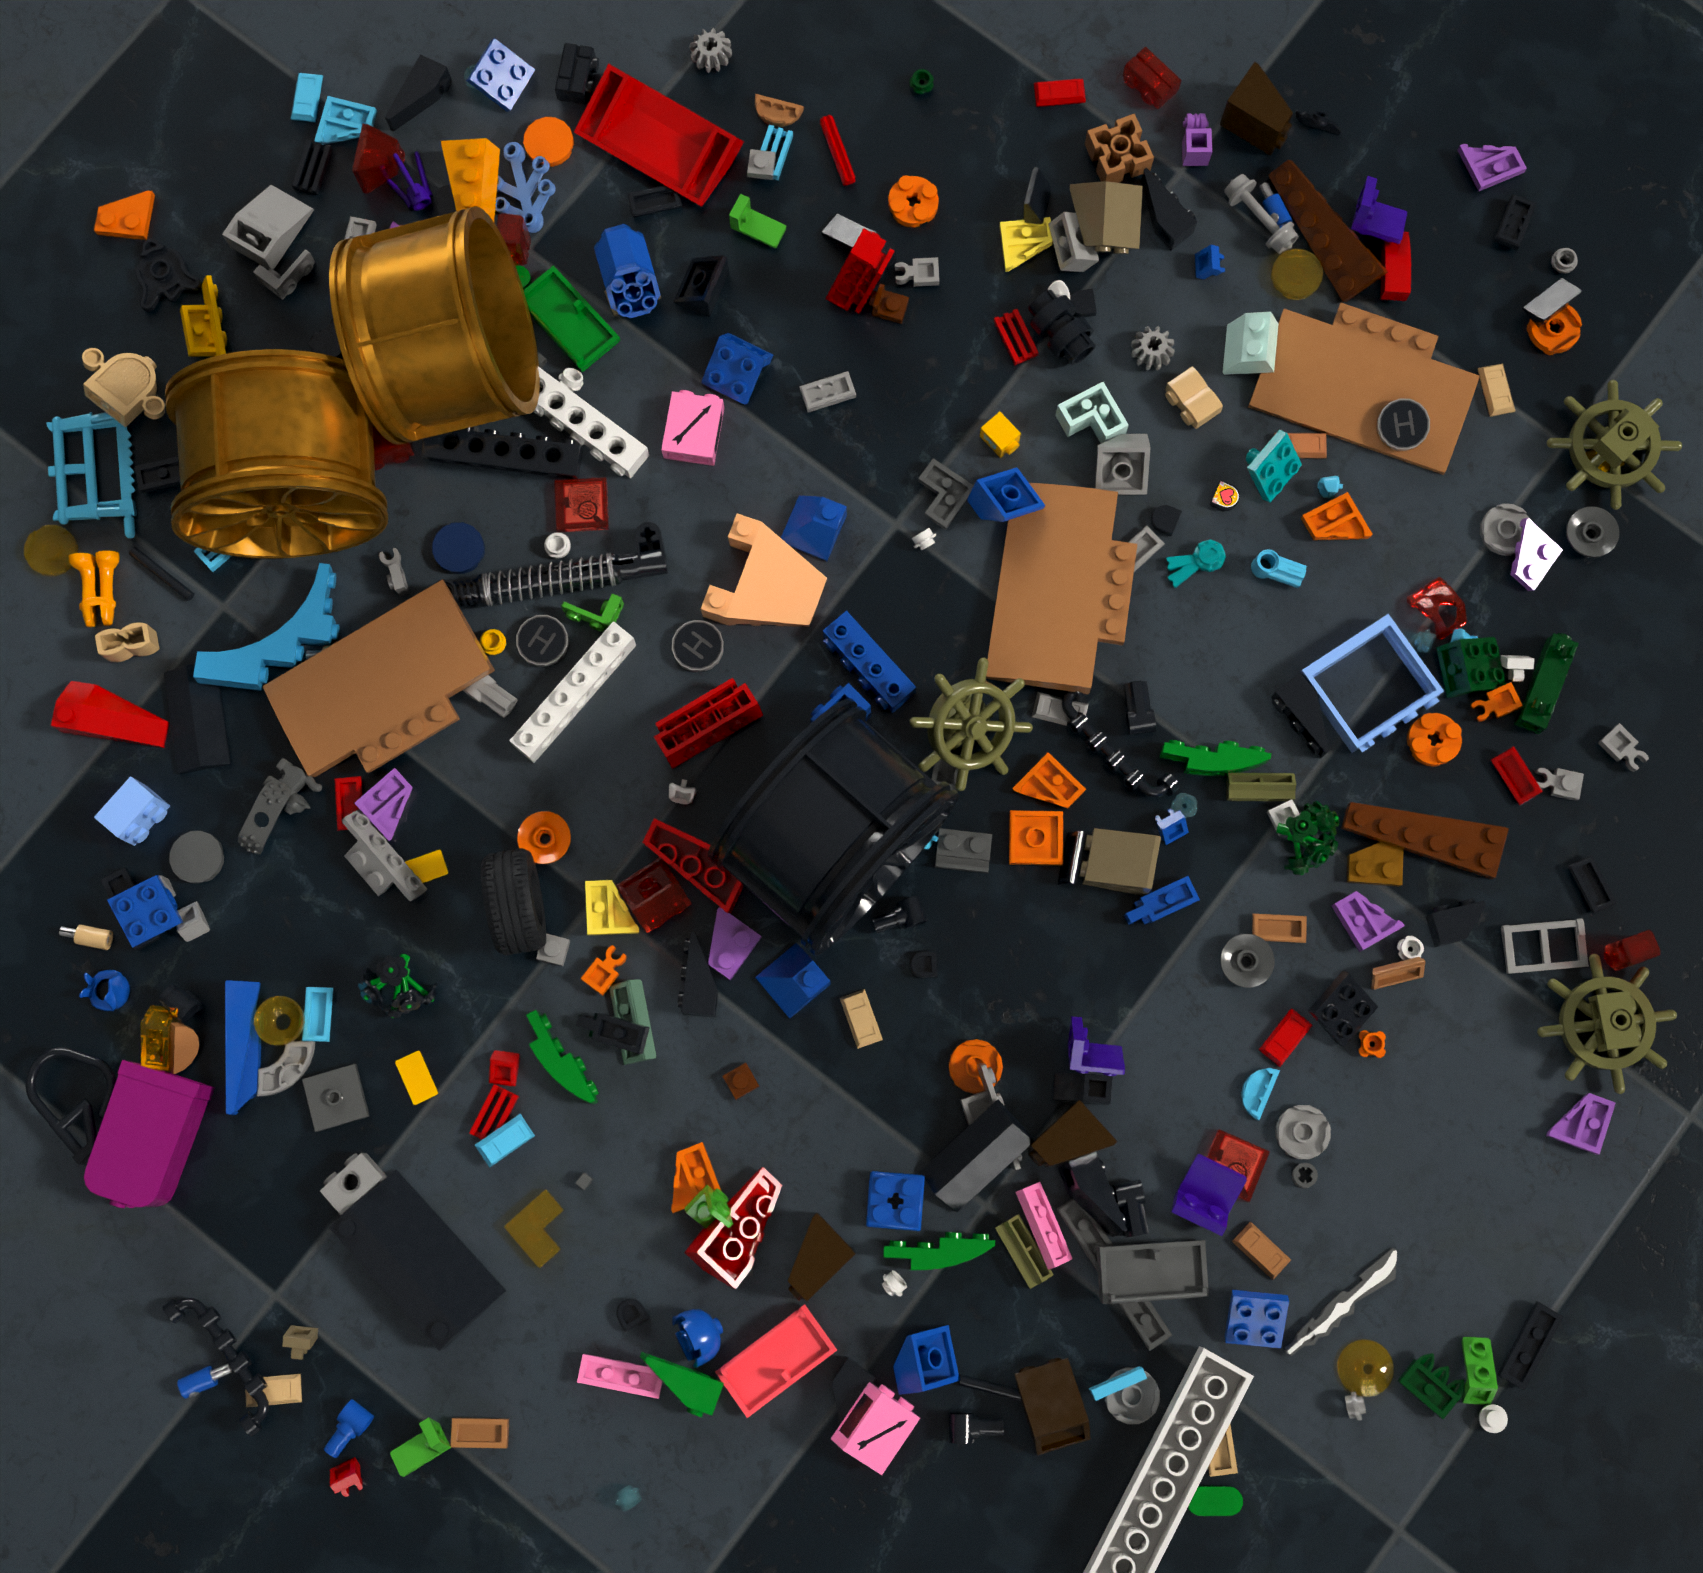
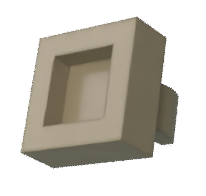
M294 1325L289 1327L283 1336L282 1347L292 1348L291 1359H303V1354H307V1350H310L318 1339V1328Z

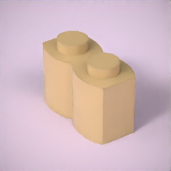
M1193 366L1167 383L1165 396L1171 405H1176L1181 409L1180 415L1188 426L1192 425L1197 429L1221 413L1222 403Z
M132 623L121 630L106 629L95 635L98 654L110 662H122L128 660L133 655L148 656L160 649L157 632L145 623Z

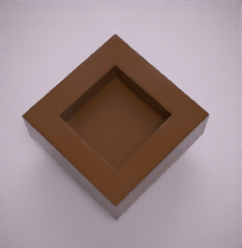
M747 1063L723 1075L736 1100L760 1087Z

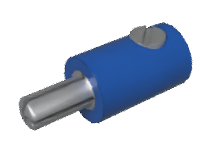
M1268 183L1261 184L1260 189L1265 197L1262 204L1266 212L1280 228L1288 222H1292L1293 220L1280 195H1273Z
M229 1363L217 1369H213L211 1366L205 1367L178 1379L179 1391L184 1399L194 1397L200 1394V1392L218 1385V1378L232 1373L233 1370Z

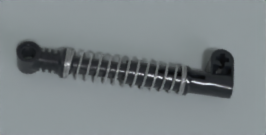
M644 522L635 531L637 552L618 555L613 552L607 553L606 557L601 554L600 558L597 559L591 555L589 560H584L581 557L578 562H574L571 559L566 564L560 561L559 565H554L551 562L547 567V571L540 564L538 572L535 571L534 567L530 566L528 574L520 567L518 576L515 575L512 569L508 571V577L500 570L497 579L490 572L489 574H479L477 578L472 579V582L468 579L466 583L462 580L458 584L457 581L442 580L445 581L459 608L462 607V604L464 607L468 606V603L471 606L475 605V602L477 605L481 604L486 607L492 606L496 597H499V603L502 604L501 596L509 595V600L512 603L511 595L519 594L520 601H522V593L529 592L530 599L532 600V591L539 590L540 597L542 598V590L549 589L552 596L553 592L560 591V594H563L564 590H570L573 593V589L580 588L583 591V587L588 586L593 590L594 585H600L603 588V584L610 583L613 587L614 585H620L625 580L668 574L664 542L659 527L655 523ZM651 537L654 548L652 550H649L647 545V538Z

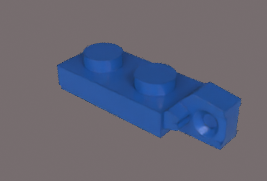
M1186 876L1141 897L1138 901L1134 902L1136 909L1126 913L1124 917L1128 925L1142 919L1145 925L1187 907L1200 899L1189 876Z

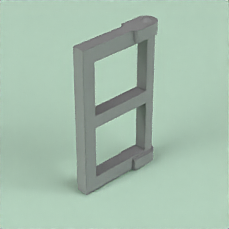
M1582 918L1501 926L1507 974L1589 967L1585 926ZM1574 927L1578 961L1551 963L1547 929ZM1539 930L1542 964L1515 966L1512 932Z

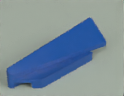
M225 981L227 1115H237L239 1113L238 1110L257 1095L258 1069L261 1067L262 1010H256L260 982Z

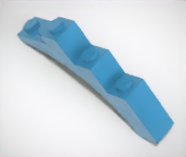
M319 563L315 582L305 602L295 615L276 632L259 642L239 649L221 652L197 651L193 678L197 683L262 691V685L267 683L269 674L268 668L265 667L266 665L294 668L298 665V661H303L304 646H301V644L315 646L333 645V641L338 640L339 624H336L333 616L327 615V613L331 614L333 599L329 598L330 590L335 589L336 573H333L330 564Z

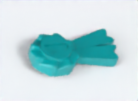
M1209 539L1198 543L1193 555L1167 557L1168 571L1179 569L1168 576V580L1173 582V587L1177 588L1199 569L1206 572L1220 569L1226 558L1222 544Z

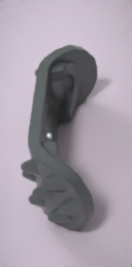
M270 781L259 793L238 836V843L247 852L254 854L262 853L264 845L283 807L290 798L291 790L288 785L281 781ZM258 812H264L268 815L269 823L266 827H259L255 823L254 818Z

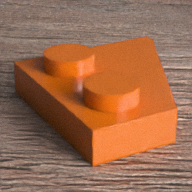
M1049 752L1012 788L1015 792L1067 809L1086 791V788Z

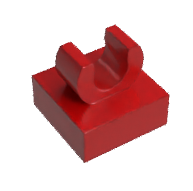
M356 1457L330 1469V1487L335 1494L341 1491L343 1496H349L348 1487L356 1485L359 1491L362 1490L360 1464Z

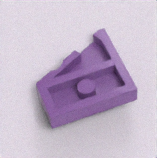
M394 768L354 804L380 833L390 841L413 787Z
M1357 891L1331 905L1359 952L1404 927L1403 922L1400 920L1395 921L1383 913L1384 909L1370 903L1366 897Z

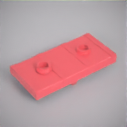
M804 1304L717 1369L715 1373L748 1418L836 1352L837 1348Z

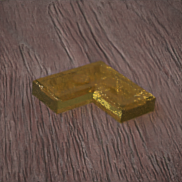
M546 1189L504 1226L539 1268L543 1267L561 1250L544 1228L559 1216L564 1209Z

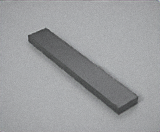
M1072 1198L1056 1210L1098 1273L1096 1248L1113 1246L1102 1227ZM1150 1301L1119 1303L1120 1308L1149 1351L1173 1336Z

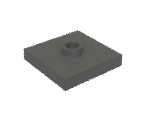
M357 1064L302 1079L315 1132L370 1117Z

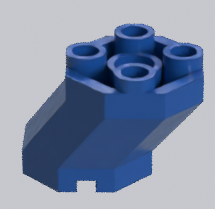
M626 224L604 229L601 239L594 246L611 309L617 311L619 315L628 318L650 313L657 305L660 291L643 234L632 230Z

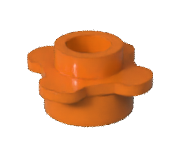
M1363 1030L1359 1033L1358 1037L1361 1040V1047L1358 1049V1053L1360 1056L1375 1055L1377 1058H1382L1385 1055L1384 1040L1386 1036L1382 1031L1369 1033L1367 1030ZM1370 1042H1374L1373 1047L1370 1046Z

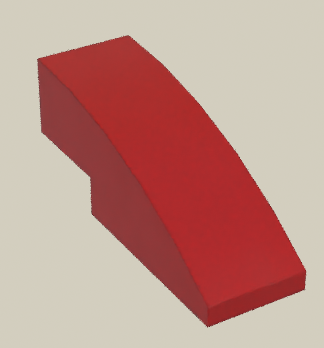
M1403 232L1400 244L1381 241L1380 263L1388 273L1379 278L1381 279L1380 299L1406 301L1411 293L1409 232Z

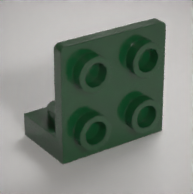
M1495 637L1459 639L1436 647L1447 698H1455L1474 691L1494 690L1506 685L1499 647Z

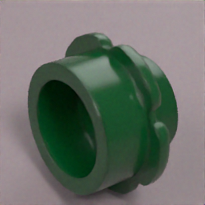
M919 69L914 72L909 84L915 93L924 94V92H930L933 89L934 78L929 71Z

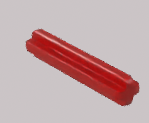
M824 116L820 119L822 130L842 184L848 186L855 183L853 169L833 116Z

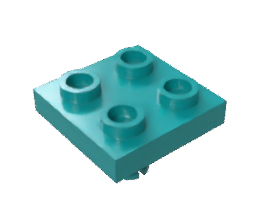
M1278 430L1261 451L1252 448L1246 455V461L1249 464L1247 469L1262 499L1267 502H1271L1282 491L1286 483L1302 466L1288 434L1282 430Z

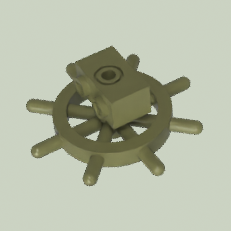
M1610 380L1607 384L1608 400L1594 404L1587 410L1572 396H1567L1564 399V404L1578 419L1571 429L1569 438H1549L1547 446L1549 448L1569 449L1571 460L1578 473L1567 482V490H1575L1585 479L1595 485L1610 488L1611 507L1617 510L1622 505L1621 488L1631 486L1642 479L1657 493L1665 491V485L1651 470L1656 465L1661 451H1679L1682 448V443L1680 441L1661 440L1658 430L1659 426L1651 417L1662 406L1663 402L1661 399H1654L1642 409L1628 401L1619 400L1618 382ZM1608 414V426L1604 427L1595 418ZM1586 426L1597 435V439L1583 438ZM1584 449H1594L1597 454L1589 460ZM1635 450H1646L1643 463L1632 454ZM1606 461L1610 465V473L1604 472L1598 467ZM1624 461L1634 471L1621 474L1620 464Z
M986 658L978 660L975 679L960 681L951 686L943 674L935 675L934 681L942 691V694L933 705L929 718L912 717L909 721L910 726L913 728H927L929 743L933 749V752L919 763L918 768L926 772L940 759L952 767L958 768L955 788L958 791H963L966 788L969 770L980 769L992 763L1001 775L1007 774L1008 767L1000 756L1008 747L1013 733H1029L1033 729L1032 724L1029 722H1015V712L1010 698L1024 687V680L1018 678L1002 691L986 681L989 664ZM983 694H988L993 698L987 705L982 700ZM998 710L999 721H991L992 714ZM986 731H996L991 741L986 737ZM974 740H976L982 750L972 754ZM963 743L961 756L950 752Z
M1592 954L1589 957L1593 979L1579 984L1572 991L1556 979L1548 981V987L1565 1000L1560 1010L1559 1024L1540 1027L1537 1030V1034L1540 1037L1561 1035L1566 1047L1575 1057V1060L1565 1072V1078L1568 1081H1573L1586 1064L1596 1069L1610 1070L1614 1091L1617 1094H1622L1625 1092L1622 1068L1635 1064L1643 1057L1660 1069H1664L1667 1066V1061L1650 1048L1655 1038L1656 1022L1675 1020L1677 1013L1674 1010L1654 1012L1648 998L1639 989L1649 975L1647 967H1640L1630 982L1616 977H1604L1600 956ZM1606 989L1614 990L1617 992L1607 994ZM1595 990L1596 995L1588 998L1589 1003L1586 1002L1583 997ZM1576 1008L1592 1020L1574 1022ZM1594 1031L1585 1046L1576 1034ZM1598 1047L1599 1052L1607 1051L1608 1058L1600 1057L1593 1053ZM1632 1048L1628 1053L1619 1057L1618 1049Z

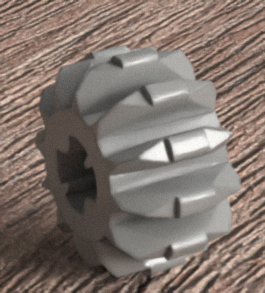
M714 28L709 33L702 29V36L694 34V42L690 43L691 60L696 62L699 70L706 67L708 73L711 71V68H715L719 72L720 65L727 66L728 58L732 56L731 42L729 38H725L723 31L716 34Z
M1149 326L1145 327L1144 333L1137 332L1136 339L1132 340L1131 347L1134 349L1131 355L1133 358H1138L1137 366L1145 363L1147 371L1150 370L1151 365H1154L1157 371L1161 368V363L1167 366L1170 362L1169 357H1172L1175 352L1171 348L1174 345V339H1167L1168 331L1161 334L1159 326L1154 331ZM1154 346L1153 349L1157 348V351H1153L1152 347L1150 349L1148 347Z

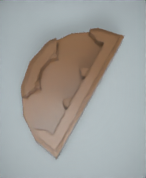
M755 94L757 114L769 125L775 127L791 125L800 118L804 111V106Z
M180 1022L170 1023L169 1071L174 1075L183 1071L193 1062L199 1048L197 1034L192 1028Z

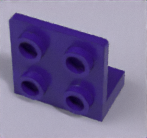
M1367 176L1357 200L1351 229L1363 235H1371L1381 238L1386 242L1400 244L1407 211L1376 202L1379 190L1375 189L1377 178Z
M1071 1016L1067 1044L1070 1070H1075L1078 1073L1099 1072L1106 1076L1124 1075L1125 1064L1122 1047L1089 1043L1087 1039L1088 1029L1083 1027L1082 1017Z
M1197 1154L1174 1196L1171 1212L1222 1236L1227 1228L1228 1214L1247 1182V1177L1203 1155Z

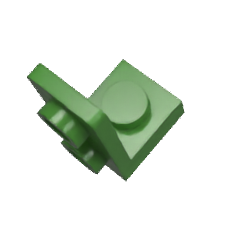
M742 194L738 197L729 214L732 229L772 248H777L786 231V225L752 210L750 198Z
M611 594L610 599H606L602 604L600 610L601 617L566 602H563L561 607L566 613L565 616L575 622H580V620L590 623L589 626L603 632L613 621L616 623L624 602L622 597Z
M706 1185L685 1207V1212L704 1228H707L715 1218L728 1228L733 1225L730 1214L731 1209L727 1203L728 1198L717 1188L713 1190L710 1186Z
M1463 1337L1461 1342L1467 1381L1464 1386L1462 1403L1491 1404L1498 1390L1491 1341L1489 1338Z
M428 1417L419 1423L423 1431L422 1433L391 1451L390 1455L400 1476H407L451 1448L440 1423Z

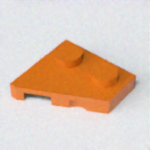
M148 190L98 207L94 227L95 233L104 236L147 240L155 194Z
M1348 492L1301 517L1313 540L1368 539L1373 535Z
M703 1142L677 1152L673 1202L671 1206L672 1213L685 1209L706 1185L710 1186L713 1190L716 1188L721 1190Z

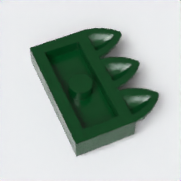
M1425 1354L1417 1360L1414 1359L1397 1381L1439 1418L1444 1419L1463 1395L1464 1380H1454L1446 1386L1449 1378V1367H1440L1431 1373L1434 1365V1354Z

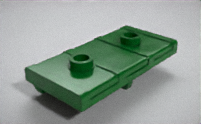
M554 265L523 290L530 316L581 372L588 369L620 342V337Z

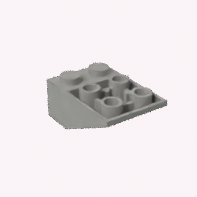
M270 185L236 213L222 235L231 248L267 269L272 268L274 270L314 209Z

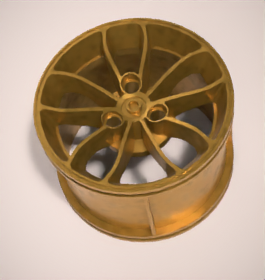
M474 206L418 222L341 240L335 245L330 260L329 289L338 342L356 394L371 422L384 438L393 444L400 445L498 420L530 414L535 410L540 390L539 361L528 304L508 247L497 226L483 209Z
M265 349L240 351L210 357L181 369L169 380L165 389L166 412L177 428L181 492L174 498L171 504V524L174 533L180 539L200 549L230 556L269 559L297 558L329 554L361 545L378 536L388 524L387 500L385 495L375 487L373 424L356 394L344 359L299 350Z

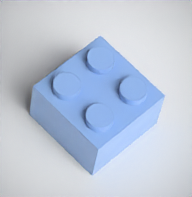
M130 776L94 818L117 838L135 846L147 838L149 829L155 823H159L167 815L166 810L170 805L148 786Z

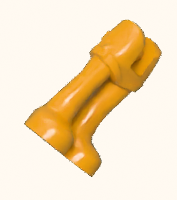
M108 550L98 551L95 553V556L89 553L69 555L70 565L79 570L81 575L82 602L79 604V609L82 611L87 627L96 626V606L100 605L104 626L113 624L114 609L116 607V601L113 598L114 569L120 560L119 552ZM96 563L100 575V597H96L95 592Z

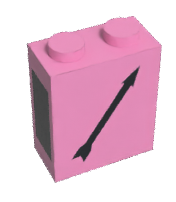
M687 390L672 391L661 449L663 458L714 466L724 414L723 399L713 394L699 396Z
M869 1382L831 1437V1440L843 1451L882 1475L920 1417L912 1411L914 1406L902 1397L897 1401L893 1398L895 1393L883 1384L878 1388Z

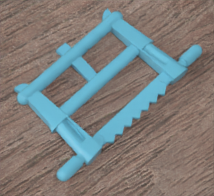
M90 412L89 414L65 419L56 416L52 419V422H46L48 429L53 432L55 466H48L49 477H56L58 510L54 512L53 521L59 520L60 524L65 525L69 520H100L101 517L125 516V536L130 539L135 536L133 516H137L135 501L132 499V493L136 490L132 486L135 480L131 477L134 471L130 467L133 461L129 457L133 453L129 449L132 444L128 440L131 434L127 431V427L125 428L106 412L95 415ZM116 427L121 500L98 503L93 430ZM82 431L85 464H65L63 433ZM85 474L87 504L68 507L66 475Z

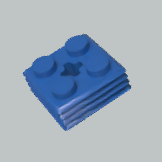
M871 1171L866 1226L920 1231L925 1177L923 1175ZM893 1193H899V1198L903 1199V1204L898 1205L897 1209H892V1204L887 1203V1199L893 1197Z

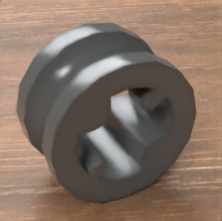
M1301 1163L1293 1169L1292 1181L1299 1188H1309L1317 1181V1170L1309 1163ZM1303 1168V1171L1308 1169L1311 1172L1309 1175L1311 1181L1309 1183L1306 1180L1302 1183L1298 1179L1301 1175L1299 1169Z

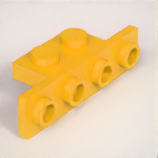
M206 275L201 287L205 305H182L180 308L189 357L226 354L227 337L226 332L221 330L220 324L222 323V310L220 307L217 308L216 303L218 298L217 285L213 284L211 275Z

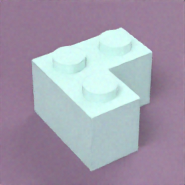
M1104 382L1060 403L1057 406L1055 415L1067 437L1091 426L1101 444L1120 434H1126L1129 426Z

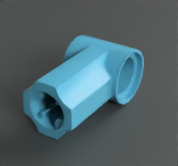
M1269 549L1260 552L1251 563L1252 573L1256 577L1262 579L1270 578L1295 588L1300 587L1307 567L1306 565L1280 557L1275 551ZM1260 560H1267L1270 563L1271 568H1264L1261 565Z

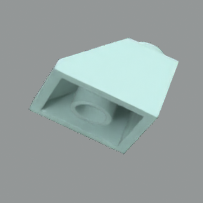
M1271 312L1245 313L1227 325L1223 363L1224 375L1274 372L1279 324Z

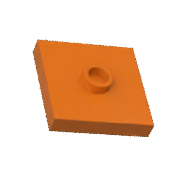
M1010 810L1009 864L1063 865V811Z

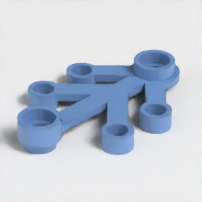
M510 142L504 147L503 153L505 159L511 163L517 188L504 182L498 175L497 192L501 191L519 200L522 210L511 206L504 197L496 198L495 210L499 214H507L519 220V226L524 232L536 233L543 227L541 212L556 189L550 180H541L544 173L549 170L550 164L544 157H536L532 162L534 170L527 182L522 162L526 158V151L519 143ZM541 162H544V165L541 168H538V165ZM550 185L549 189L544 191V187ZM538 186L540 194L532 205L531 197ZM504 202V206L499 209V205ZM533 216L532 221L530 223H527L529 218Z

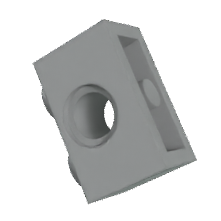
M1063 212L1048 224L1061 271L1084 272L1099 261L1095 247L1084 245L1076 213Z
M367 1153L353 1154L345 1161L344 1165L346 1167L339 1174L334 1172L323 1182L325 1186L320 1192L340 1215L387 1178V1175ZM354 1174L358 1178V1185L355 1189L350 1190L347 1186V1179Z

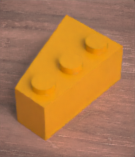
M487 138L441 141L456 211L477 206L483 209L494 222L500 149Z

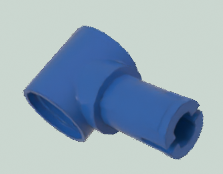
M351 1399L336 1419L339 1422L336 1426L337 1430L324 1447V1451L330 1456L337 1458L351 1438L354 1439L356 1436L362 1435L374 1419V1415Z

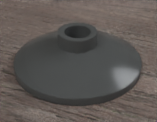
M1585 507L1579 509L1570 517L1566 527V535L1571 547L1579 554L1592 558L1601 557L1608 554L1616 546L1619 539V527L1615 518L1608 511L1599 507ZM1586 531L1592 532L1594 537L1592 539L1586 535Z
M1241 934L1233 937L1225 944L1221 952L1220 964L1224 975L1230 982L1239 987L1253 988L1263 984L1271 976L1275 965V958L1271 947L1264 939L1253 934ZM1243 957L1249 958L1250 966H1243L1241 959Z

